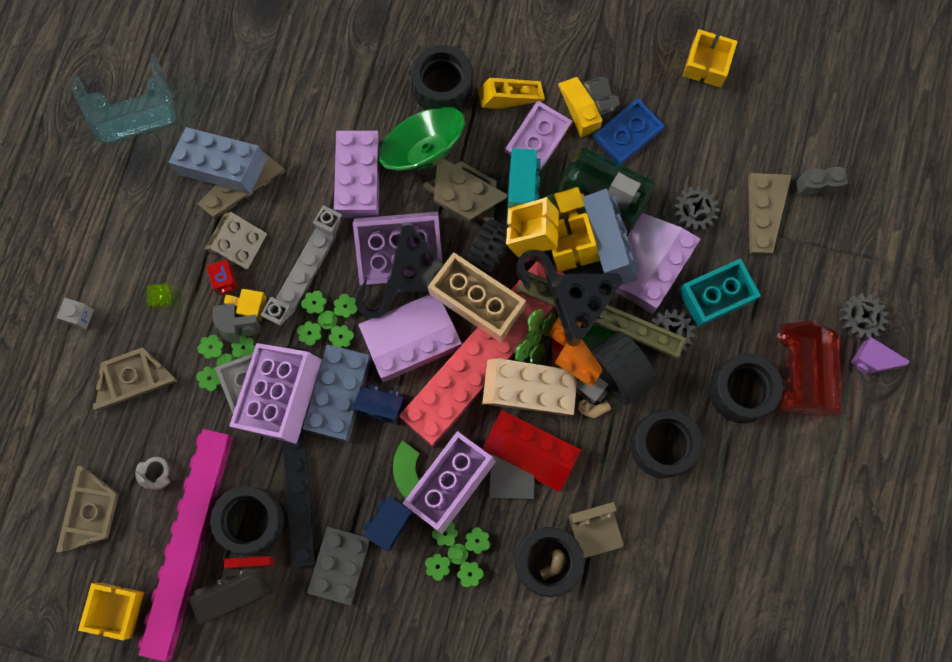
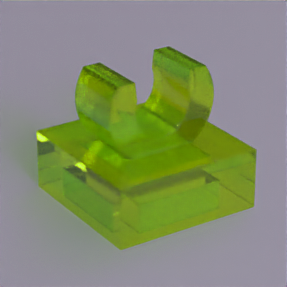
M168 283L147 285V306L150 308L171 306L170 285Z

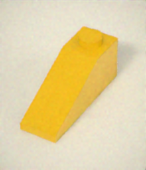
M578 77L559 83L558 86L580 137L597 132L601 128L602 118L595 102Z
M489 78L478 89L482 108L502 109L545 100L541 81Z

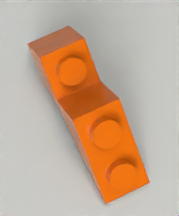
M558 318L548 334L555 341L565 346L555 364L592 387L602 373V367L583 340L575 347L568 344L562 324ZM576 322L577 325L580 327L582 323Z

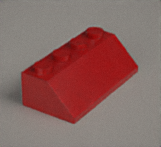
M501 410L482 449L489 455L493 454L533 475L534 480L558 492L563 487L581 451Z

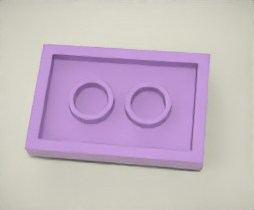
M537 101L505 148V152L511 155L512 148L537 150V158L541 159V171L572 125V120Z

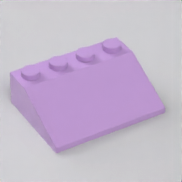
M438 212L355 218L353 230L360 285L363 284L365 278H367L366 285L387 283L400 228L405 222H409L414 226L442 261ZM410 237L407 241L410 247H415L419 243L417 237ZM426 253L421 256V262L429 263L432 260L431 254ZM407 267L404 270L406 276H413L416 272L413 267ZM438 270V271L435 272L434 278H435V276L438 274V272H439L440 270Z
M642 213L627 236L633 249V257L639 269L638 272H635L638 280L620 285L616 292L653 314L699 243L700 238L679 226Z
M430 294L386 312L379 318H372L358 324L383 383L456 352L462 345L443 303Z
M257 343L229 426L276 440L297 444L322 359L306 351Z

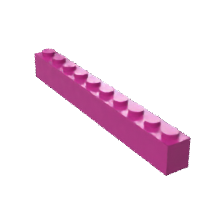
M203 429L202 433L197 437V451L191 458V472L189 477L185 479L183 486L185 493L177 506L178 518L171 527L172 539L165 548L164 556L166 560L158 573V579H160L158 588H155L151 597V602H153L152 609L145 618L146 630L139 639V656L164 662L171 660L173 657L212 517V509L215 506L233 437L230 435Z

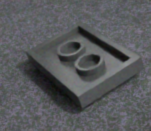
M327 527L307 593L351 606L370 540L360 535Z

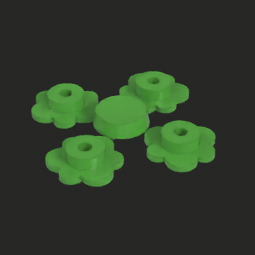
M320 291L306 293V299L302 300L301 305L304 309H307L309 314L314 312L320 314L318 317L319 324H312L310 321H307L305 326H299L297 332L300 335V342L313 346L316 340L321 338L319 332L322 327L324 329H331L332 334L329 335V340L333 342V346L339 348L343 346L348 347L350 345L349 341L354 337L353 332L348 330L346 325L341 326V328L335 325L337 323V316L343 315L344 318H348L350 314L357 312L355 298H349L347 294L340 295L339 299L334 301L335 308L334 312L324 311L323 305L326 304V299L322 298L323 296Z
M539 309L529 316L527 321L529 327L527 338L515 350V359L518 362H524L525 358L529 356L531 359L530 364H539L545 354L543 343H538L541 340L542 334L548 336L556 322L557 317L555 313H550L543 320V310Z
M210 335L208 338L203 337L201 339L202 344L198 346V352L204 354L206 359L218 358L217 366L236 360L235 358L252 354L255 350L253 339L246 338L244 335L240 336L239 344H231L233 355H221L223 343L219 341L216 335ZM205 367L203 371L198 372L196 375L197 380L200 381V388H206L208 391H214L217 385L221 384L215 368Z
M453 522L449 524L443 534L434 529L432 537L437 540L438 545L443 546L446 544L451 547L448 550V558L435 554L433 558L426 559L427 575L433 576L435 580L440 581L444 575L449 574L448 566L451 561L454 564H461V571L457 573V576L461 579L462 586H477L484 573L478 568L476 562L471 564L465 562L468 556L467 550H474L476 554H480L482 550H488L490 547L488 533L482 532L478 527L474 528L472 533L466 534L468 541L463 546L462 544H454L458 531L454 529Z

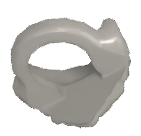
M152 457L146 462H140L137 465L135 477L138 484L145 489L161 490L170 483L168 479L170 467L165 459ZM158 461L163 465L164 472L155 482H152L146 478L145 474L148 466L152 462Z

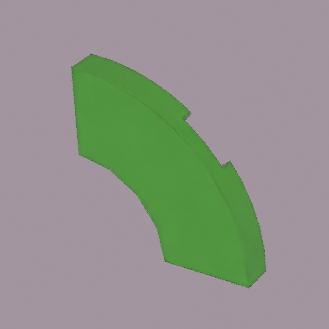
M402 440L394 456L393 474L399 491L406 499L420 481L416 473V461L420 453Z

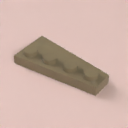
M264 153L267 160L251 194L215 185L198 205L216 219L236 206L237 202L245 197L248 198L254 194L255 190L261 186H266L273 178L278 175L281 176L286 171Z
M750 173L748 176L750 254L771 255L773 253L792 175Z

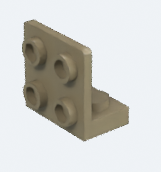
M232 212L224 213L205 250L211 254L218 253L240 267L248 269L267 234Z
M614 502L568 515L574 537L580 543L584 558L624 546L614 515V511H617Z

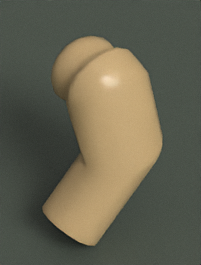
M583 399L579 402L578 410L585 416L597 418L610 411L611 407L607 401L594 405L589 403L588 400Z
M554 550L551 554L553 558L551 565L539 570L543 581L562 572L566 562V555L563 554L562 550Z

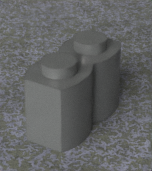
M831 167L826 170L814 168L805 171L796 181L798 195L811 197L818 193L822 195L838 193L848 183L846 169Z

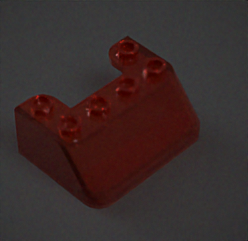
M815 320L780 324L778 341L785 348L789 349L787 364L790 368V377H788V387L790 390L783 391L780 401L782 411L794 415L839 416L841 414L839 340L836 331Z

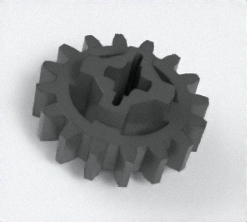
M697 186L695 191L691 187L688 188L687 193L682 191L680 197L676 198V204L673 206V210L677 211L674 214V218H680L678 225L684 223V229L687 230L689 227H692V232H695L697 228L701 232L706 227L710 228L713 225L712 222L717 220L716 214L720 211L719 208H715L719 202L712 200L714 194L707 195L708 189L701 192L699 186ZM697 204H699L698 210L694 215V209L697 206Z
M861 293L857 297L852 296L849 298V301L847 300L842 304L845 308L839 312L844 316L839 321L845 322L842 328L850 330L848 332L849 336L855 333L857 340L862 338V336L864 340H867L871 337L875 338L879 336V333L885 331L883 326L888 324L889 321L884 319V317L889 315V313L883 312L882 309L885 308V304L879 305V298L872 300V294L864 297L863 293Z
M668 309L663 312V315L657 313L656 319H652L650 323L656 326L660 325L661 328L668 331L677 329L675 334L682 336V330L684 329L685 338H687L682 349L684 353L687 350L686 346L690 347L693 344L689 339L695 337V334L690 332L695 326H689L688 324L691 318L685 320V313L677 315L676 309L671 314Z

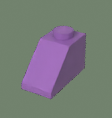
M871 337L862 343L851 363L856 365L860 372L873 374L901 368L908 365L909 360Z

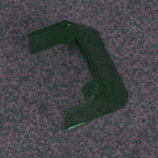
M582 148L570 161L557 191L561 192L565 187L566 190L578 187L580 192L585 190L591 194L604 189L609 190L619 172L641 184L637 191L641 194L635 205L631 203L627 210L620 207L621 217L631 222L629 227L633 229L656 184L651 179L593 150Z

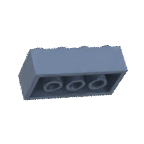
M186 127L168 163L181 176L251 194L267 157L258 145Z
M604 189L582 197L604 273L620 275L622 277L621 285L638 280L635 272H638L639 269L632 254L633 249L626 234L628 233L622 221V213L615 196H610L608 190Z
M331 345L326 346L303 430L349 443L356 418V413L352 410V406L360 388L365 386L372 361L369 355Z

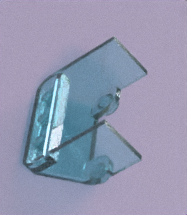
M155 54L151 55L150 64L154 75L149 77L146 82L149 94L110 105L108 99L101 93L87 95L79 77H74L72 92L97 141L101 143L114 142L171 125L175 121V109L168 84Z

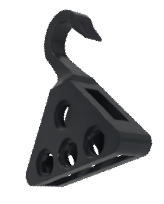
M405 222L401 225L391 272L387 278L382 306L376 310H370L364 306L362 299L365 295L367 278H365L361 289L357 292L356 307L367 318L383 316L388 311L392 297L396 292L429 291L428 286L434 279L435 272L441 270L444 266L411 223ZM410 237H417L419 243L415 247H410L407 244ZM423 254H431V262H421ZM407 267H413L416 272L413 276H406L404 270Z
M539 250L526 251L520 256L516 265L518 278L529 292L531 285L524 264L527 261L534 260L543 266L549 291L567 342L570 346H578L622 284V277L618 274L560 275L556 272L550 258L545 253ZM600 289L605 290L608 295L602 294ZM570 293L576 294L578 299L571 297ZM588 306L595 307L596 311L590 310ZM576 322L583 323L585 328H580Z

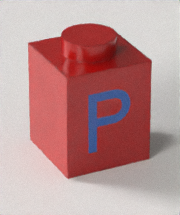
M227 259L206 266L212 289L218 295H228L233 290L238 289L232 265Z

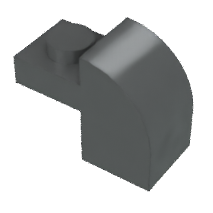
M601 76L583 82L584 88L595 102L600 115L614 111L615 106L620 105L618 96L611 94L608 78Z
M234 303L213 306V322L221 337L227 342L239 344L240 336H252L261 333V324L256 315L239 317L236 314L237 308Z

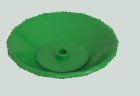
M441 107L440 109H427L407 118L396 126L384 139L379 149V162L386 169L396 171L422 170L437 165L444 160L460 138L465 126L463 113L454 107Z

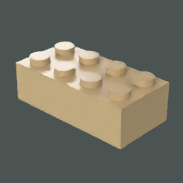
M454 252L428 286L432 297L499 342L503 341L526 309L525 299Z
M500 358L487 360L482 404L555 415H574L577 377L561 368Z

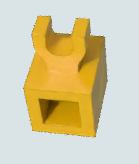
M578 187L554 194L552 204L559 211L558 220L583 213L585 205L582 197H584V194H580Z
M242 289L240 298L226 295L224 304L234 303L237 308L236 314L239 317L256 315L259 322H261V313L265 308L267 297L263 292Z

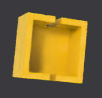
M698 29L682 76L697 81L703 78L704 83L721 88L727 78L737 41L719 36L714 49L710 47L716 34Z
M547 197L508 208L507 225L509 228H507L506 245L518 257L529 250H539L542 252L558 248V230L556 228H558L559 211Z
M587 213L568 218L572 235H568L564 219L558 221V228H556L558 230V248L552 249L558 272L576 268L578 263L583 266L600 261Z
M91 583L78 631L96 635L103 634L105 637L119 640L133 638L145 592L106 583Z

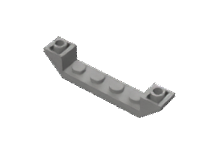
M324 205L322 206L313 222L315 227L313 234L276 299L273 297L269 299L261 313L262 317L281 326L295 312L335 241L342 214Z

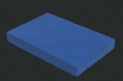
M637 98L595 132L592 138L620 166L665 129V125Z

